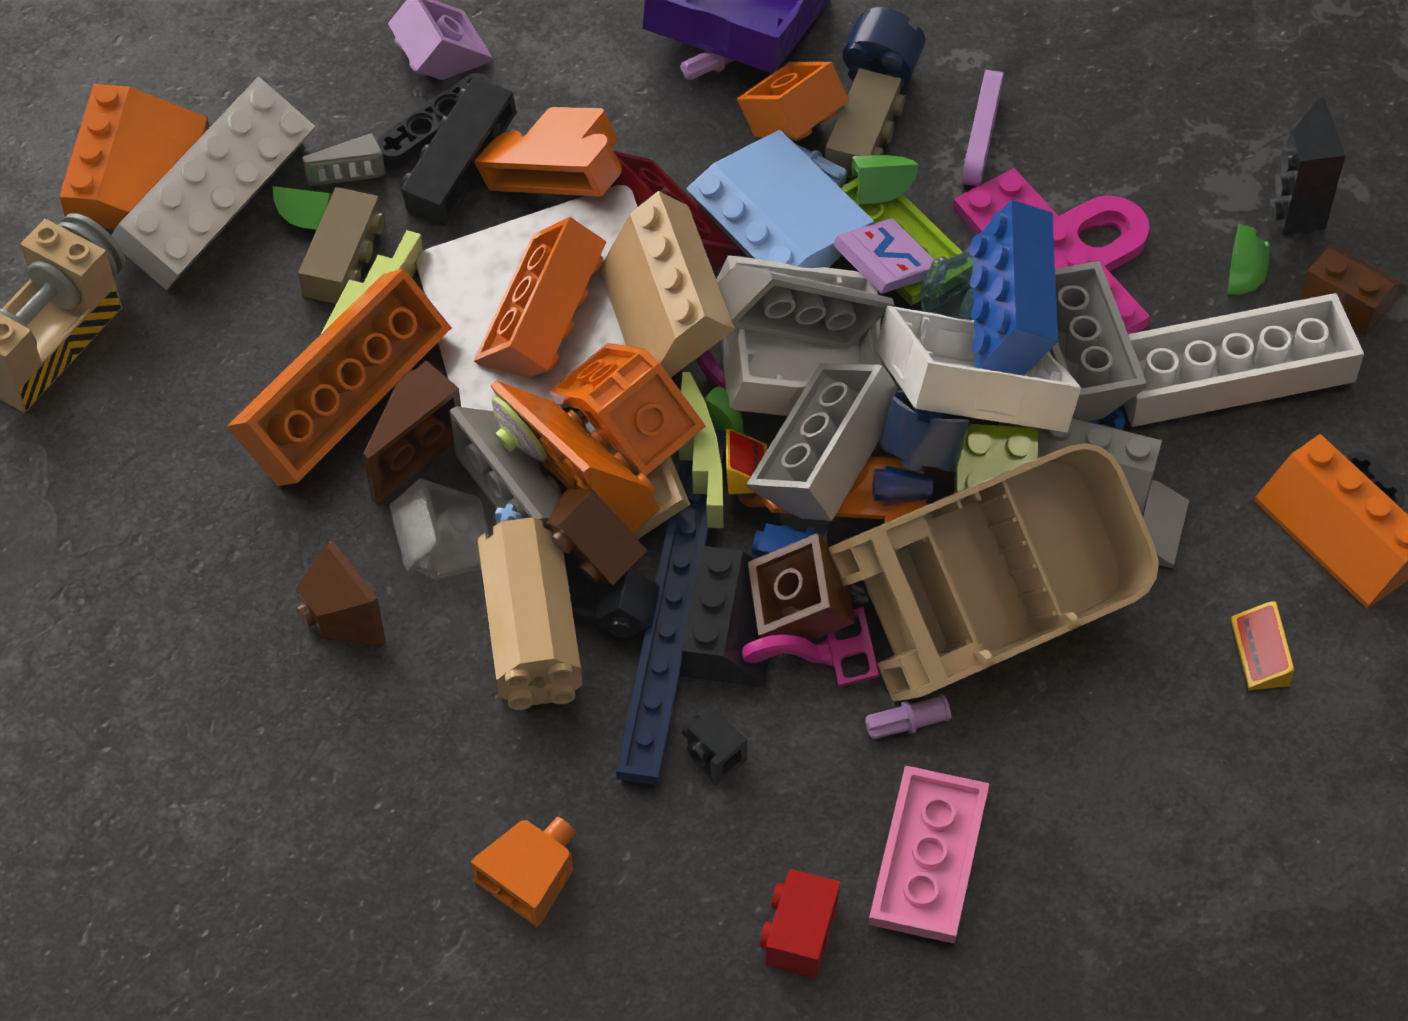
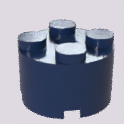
M875 7L871 8L868 14L863 15V12L860 13L842 53L843 61L849 69L848 77L854 81L860 68L900 78V91H902L904 85L911 79L924 48L926 39L923 30L919 26L915 30L908 24L909 17L893 9Z
M899 390L893 396L890 403L879 448L901 458L900 465L912 471H923L925 466L947 472H955L964 447L971 417L915 409L904 391Z

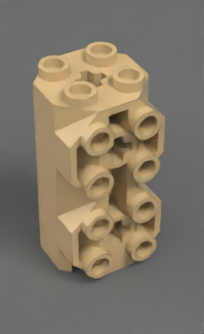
M531 517L501 521L493 527L494 534L486 539L484 533L478 538L498 696L508 700L509 708L515 710H523L532 705L545 703H569L575 699V690L582 686V674L564 553L551 539L554 532L543 528L542 520Z

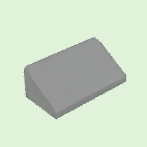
M1152 480L1143 519L1155 544L1159 565L1173 569L1189 500L1161 482Z

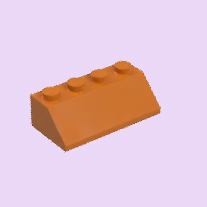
M568 217L533 234L473 362L481 366L527 378L549 372L558 361L559 353L557 350L561 341L573 328L574 320H572L576 308L583 303L588 295L589 289L586 286L590 277L596 273L602 264L603 257L601 253L606 241L572 217Z
M1321 434L1294 451L1256 495L1254 502L1366 609H1369L1408 581V514Z

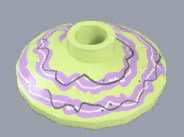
M494 396L491 399L493 412L501 428L495 433V436L509 452L517 447L525 454L545 461L547 454L534 433L505 401Z

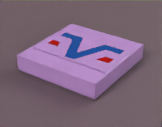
M893 218L837 235L833 244L881 294L934 277L940 268V265Z

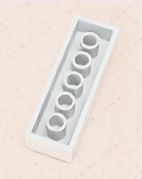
M258 76L126 215L111 236L128 258L165 290H168L296 151L315 126Z
M1337 293L1132 333L1128 335L1145 376L1147 386L1143 391L1124 403L1123 406L1131 426L1135 427L1356 382L1364 352Z

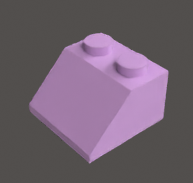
M406 0L388 23L396 37V44L404 50L410 60V67L420 76L425 77L428 75L444 80L487 64L493 58L465 12L436 0Z

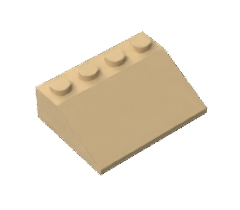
M660 191L656 192L629 214L599 270L626 346L646 349L660 362L668 375L672 377L734 331L735 328L688 205Z

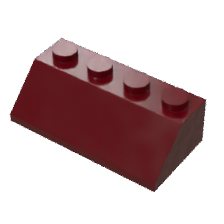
M614 151L622 167V172L610 187L616 185L629 187L633 192L637 207L658 191L688 205L713 272L724 265L728 255L739 256L742 250L652 159Z

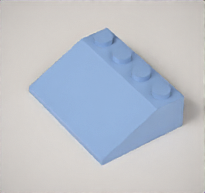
M781 130L713 163L686 188L696 204L748 258L778 261L802 268H829L842 256L833 246L837 235L875 224L874 220Z

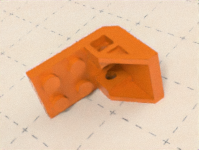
M607 343L548 391L557 404L581 409L599 435L615 451L622 454L638 474L642 473L645 476L706 427L660 362L644 348Z

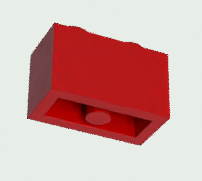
M789 869L785 884L777 883L771 904V908L777 910L773 923L766 921L761 934L759 947L766 949V966L817 978L839 903L840 881Z

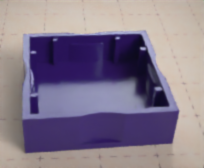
M645 0L642 29L774 73L830 0Z

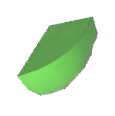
M891 155L852 157L853 176H858L856 197L859 204L882 203L898 198L908 191L916 179L919 164L908 158Z
M273 186V201L279 214L290 224L301 228L317 230L332 194Z
M1238 224L1233 246L1227 294H1245L1256 290L1265 282L1269 272L1271 257L1269 241L1264 243L1263 240L1256 236V229L1242 224Z
M718 386L712 389L704 398L714 429L724 431L732 429L743 434L742 411L734 410L730 407L728 393L724 388Z

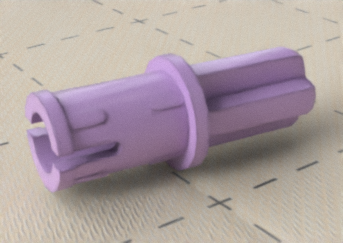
M706 51L682 62L680 67L684 77L687 80H692L712 70L721 72L725 69L726 65L735 60Z
M942 694L938 697L909 704L908 701L901 702V707L868 715L865 718L867 732L872 739L905 731L914 734L916 733V728L950 721L951 711L947 698Z

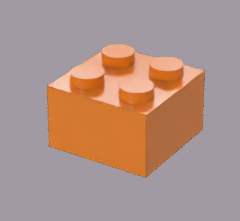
M789 62L738 97L737 101L754 137H766L781 130L788 138L797 141L812 133L811 128L819 122L834 118L839 113L838 109L846 104L849 99L832 62Z

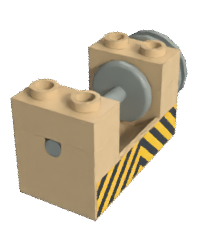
M69 213L58 225L45 218L21 242L20 245L28 267L30 280L3 308H0V400L24 413L122 309L114 278L126 266V258L115 239L102 226L78 213Z

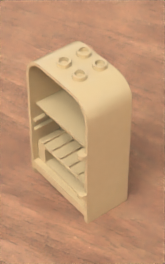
M1088 443L1071 445L1032 460L828 548L843 586L864 581L895 654L877 663L891 699L894 702L927 695L1136 602L1150 591L1157 579L1159 566L1155 544L1123 469L1111 453L1100 446Z

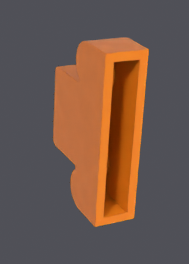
M551 107L546 110L525 136H522L518 131L503 133L491 141L474 161L489 191L602 197L622 172V167L612 149L618 142V138L602 108Z

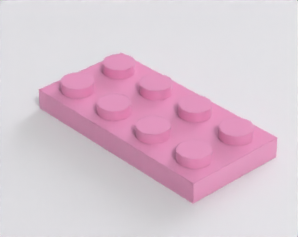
M905 766L871 907L869 925L955 944L989 783Z

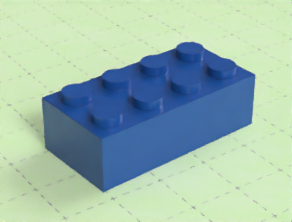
M1011 199L1000 212L994 214L991 222L984 230L974 236L970 245V255L973 258V273L970 285L973 288L974 296L971 318L974 320L975 335L972 342V351L975 353V368L1024 376L1058 342L1052 212Z

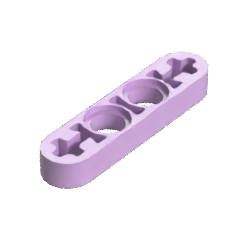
M985 70L963 168V185L978 187L982 183L1001 96L1004 72Z

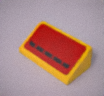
M726 429L728 494L755 493L746 484L765 455L767 444L732 429Z
M1276 601L1267 602L1231 616L1230 620L1248 690L1290 686L1294 674V666Z

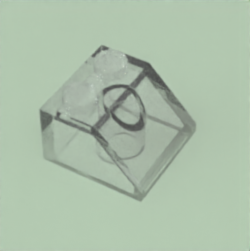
M418 479L389 505L406 571L439 580L482 570L478 538L484 533L486 539L491 536L479 497L424 479Z

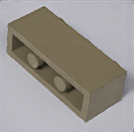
M859 68L848 94L849 101L843 105L825 151V159L846 169L848 173L846 178H858V176H853L852 157L883 155L884 149L881 148L883 142L889 143L893 135L895 125L893 118L894 116H901L905 103V95L900 94V78Z
M335 187L298 272L302 297L337 304L349 280L361 281L363 264L369 263L372 257L374 238L376 234L380 235L385 225V213L381 212L379 196Z

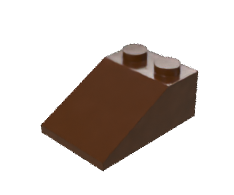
M427 361L415 370L408 371L400 382L396 384L363 453L371 500L376 504L454 443L450 410L456 406L461 407L459 388Z

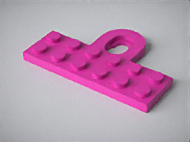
M1015 168L954 198V211L975 234H980L991 222L994 214L1000 212L1011 199L1052 212L1055 269L1100 261L1127 333H1137L1149 326L1150 316L1109 272L1137 257L1144 250L1149 234L1148 218L1144 211L1132 201L1117 196L1096 197L1058 216ZM1104 226H1114L1121 232L1120 237L1104 247L1088 246L1078 236L1085 229H1100Z

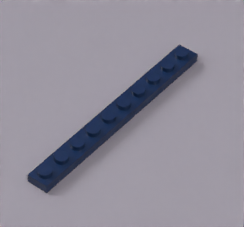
M714 429L717 436L721 466H723L726 451V431ZM681 460L678 476L690 505L669 518L656 578V583L660 586L651 627L645 630L616 769L617 780L659 785L682 671V646L701 549L702 546H707L710 528H707V494H693L692 460Z

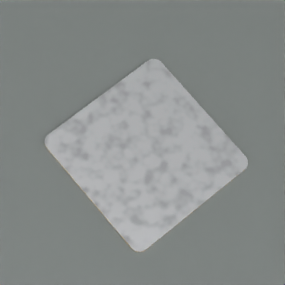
M616 185L610 187L602 197L583 196L425 249L418 255L416 265L424 294L452 327L438 344L448 379L459 388L461 407L493 411L491 399L496 395L491 385L495 381L556 403L548 392L605 344L626 345L600 270L598 269L590 277L586 286L589 289L588 295L583 303L576 308L572 320H574L573 328L561 341L557 350L559 353L558 361L549 372L527 378L481 366L473 362L532 235L568 217H572L606 241L601 253L603 263L629 214L638 208L633 192L629 187ZM557 404V405H558L559 407H561L562 409H563V408H566V407H569V406Z

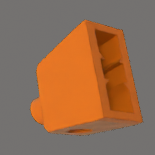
M556 817L544 831L528 820L520 821L473 858L471 868L474 882L538 927L572 874V854L565 846L575 836L574 829L560 817Z

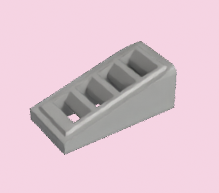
M372 133L302 157L306 181L309 186L371 179L385 175L383 155ZM324 166V169L318 170V167Z

